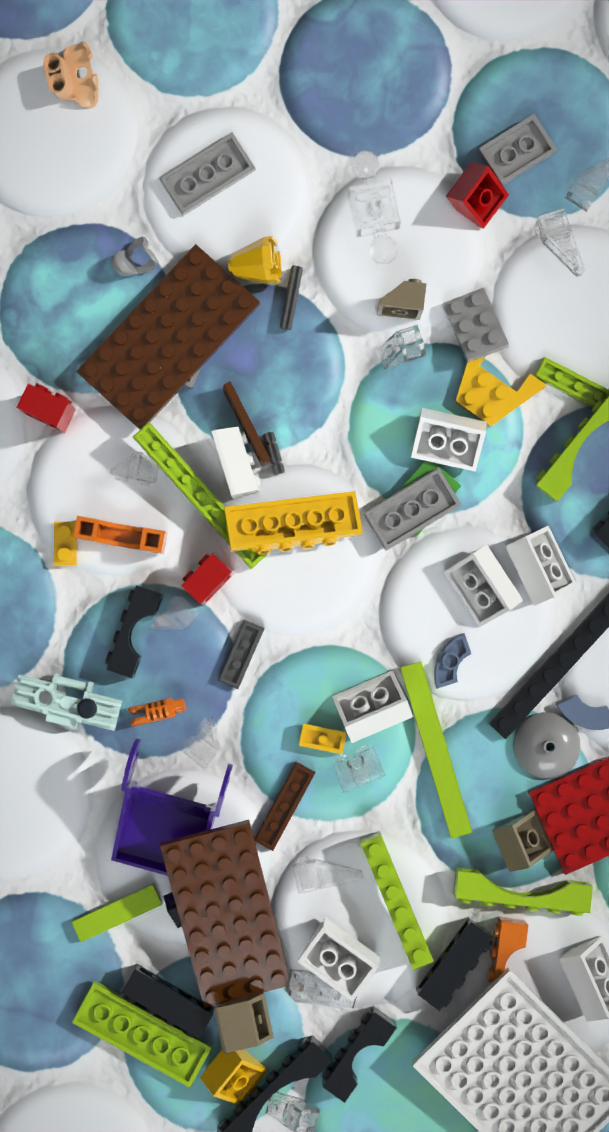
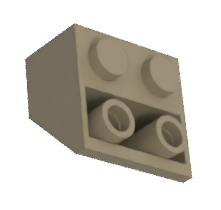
M264 993L240 996L214 1007L223 1053L256 1047L274 1038Z

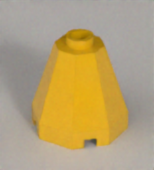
M273 236L263 237L232 253L231 259H228L229 271L233 272V275L237 278L270 285L280 284L281 280L279 278L282 277L280 251H275L274 246H278L277 240Z

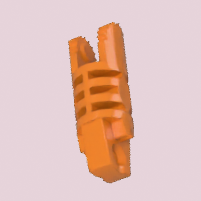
M168 698L129 707L128 711L130 714L146 712V716L132 719L130 721L131 727L176 717L177 713L186 711L184 699L173 700Z

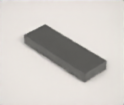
M244 620L218 681L239 689L265 628Z

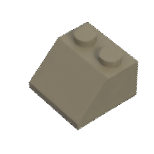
M419 279L403 281L379 301L377 315L420 320L424 310L427 283H422Z
M536 809L507 820L492 830L509 872L530 868L553 851Z

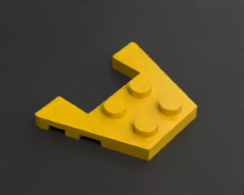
M485 357L466 364L455 403L479 420L485 421L489 427H492L544 389L546 384L532 374H529L516 392L480 366Z

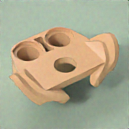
M83 41L64 49V54L61 56L54 52L47 54L43 60V67L49 90L61 100H75L80 106L85 108L95 107L98 102L99 93L97 73L93 74L90 61L93 58V54L88 44ZM81 67H85L87 75L84 78H78L77 71Z

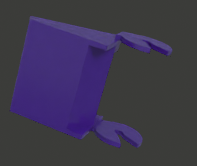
M136 738L128 757L121 791H124L125 794L111 861L168 876L160 842L213 828L215 817H219L233 764H228L218 802L214 803L213 806L137 786V781H133L130 784L138 760V749L141 743V739Z

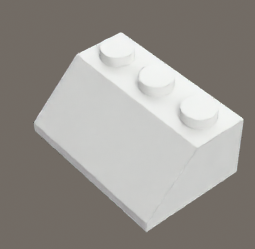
M421 408L411 458L476 472L486 434V422Z
M239 427L211 431L233 499L259 492L257 487L261 486L258 473L253 474L251 468L255 463L251 452L246 453L244 446L248 444L245 432H240Z
M549 526L506 545L509 557L512 559L534 606L555 598L577 585Z
M488 545L483 546L444 571L479 627L510 611L523 601Z
M393 670L332 696L351 743L413 717L408 701Z
M325 917L310 938L297 962L353 1002L378 969L380 956Z
M602 935L571 948L559 959L586 1021L609 1019V948Z

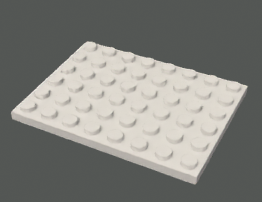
M509 968L412 1061V1066L479 1132H599L609 1122V1067Z

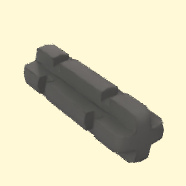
M274 432L263 434L264 442L267 444V453L271 459L270 463L273 464L272 470L274 475L284 473L285 469L283 463H281L282 458L278 445L275 443Z

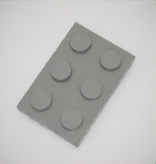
M535 114L481 146L478 152L486 165L490 167L504 186L557 152V148Z
M484 288L443 303V309L467 363L509 347L507 338Z

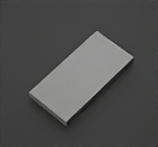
M233 132L161 176L159 180L182 216H185L256 171V168Z
M437 468L367 510L363 515L385 551L462 506L440 468Z

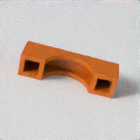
M77 516L73 538L164 554L168 533L162 530L128 526Z
M498 917V922L494 923L493 936L496 938L495 945H491L490 959H493L492 968H488L487 981L490 982L489 986L505 971L508 958L515 951L526 948L529 925L525 920Z

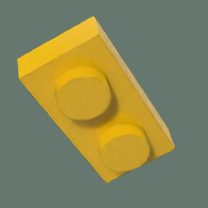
M76 521L54 522V566H77V539L73 538Z
M303 723L299 746L343 754L347 732Z

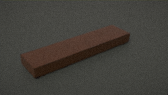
M231 381L224 384L223 392L245 432L260 465L265 466L269 464L271 459Z
M296 761L254 838L257 843L272 851L275 849L313 779L315 771Z

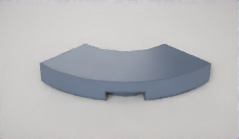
M465 633L451 639L440 651L434 667L436 689L458 682L457 671L459 664L464 658L472 654Z
M578 695L556 704L560 712L569 721L580 727L591 730L609 729V709L606 705L601 707L588 706L581 701Z

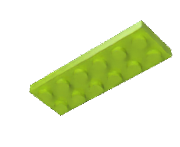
M94 981L72 1021L73 1024L189 1088L212 1048V1045L195 1036L194 1038L187 1036L183 1033L182 1028L177 1025H168L159 1015L148 1013L141 1005L129 1002L121 994L97 981Z

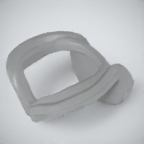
M146 237L137 238L126 250L118 251L112 256L111 265L116 273L121 276H133L148 273L156 267L158 261L155 254L148 249L149 244ZM142 246L151 259L145 265L137 267L132 261V253L137 247Z

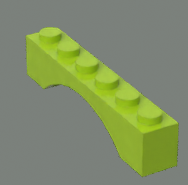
M609 388L605 392L608 395L603 402L599 400L591 409L594 412L589 419L585 417L577 426L579 429L578 433L575 436L571 434L564 442L565 449L561 454L556 452L549 462L552 465L548 470L542 469L535 478L538 482L534 486L554 502H558L572 485L574 460L585 439L596 428L609 421Z
M380 831L360 839V844L412 969L415 970L434 962Z
M456 867L453 894L462 903H472V900L481 901L482 905L494 906V903H502L503 907L516 908L517 905H520L532 911H538L539 908H547V911L551 913H561V910L570 911L572 915L583 916V913H590L593 886L589 882L565 880L559 885L544 891L533 893L516 892L494 884L479 870Z

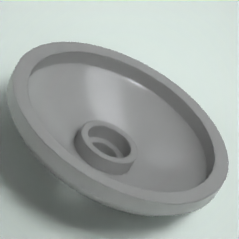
M541 712L528 717L518 727L514 736V754L520 766L529 774L542 779H553L566 774L577 762L580 754V738L576 728L568 719L556 713ZM548 743L553 744V749L551 751H547L546 745Z

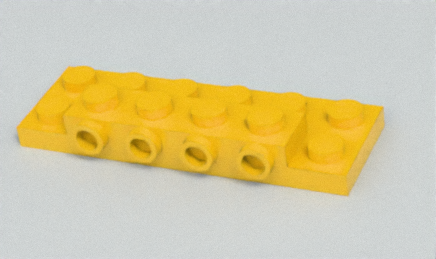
M355 491L224 507L231 552L252 549V552L257 551L259 555L270 553L271 549L278 548L280 552L291 551L294 546H301L302 549L313 548L314 544L323 543V546H333L340 538L363 534Z

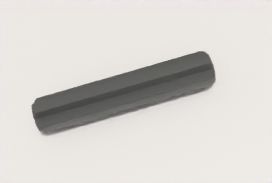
M293 265L291 267L280 328L284 330L292 329L303 268Z

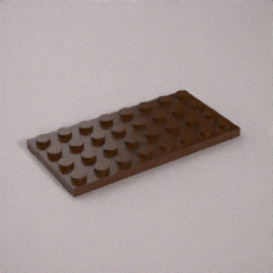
M195 244L76 372L140 430L158 415L194 374L260 305V301Z
M250 820L160 842L162 856L204 1008L219 1005L240 996L264 993L290 986L291 981Z

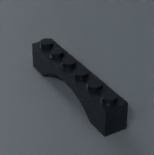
M314 1035L309 1039L305 1038L297 1047L298 1050L293 1055H287L281 1063L282 1066L277 1071H271L265 1078L266 1082L261 1087H255L249 1094L250 1098L245 1103L240 1102L233 1110L234 1114L229 1119L224 1118L219 1123L217 1132H252L259 1112L273 1094L292 1082L306 1078H316L332 1062V1054Z

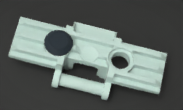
M55 673L52 682L19 674L11 705L46 714V721L49 723H57L73 729H78L79 723H84L115 731L123 700L92 693L94 682L91 681L86 683L62 677L59 673ZM61 685L85 691L83 698H75L57 692V687ZM42 691H47L51 695V700L47 704L39 700V695Z

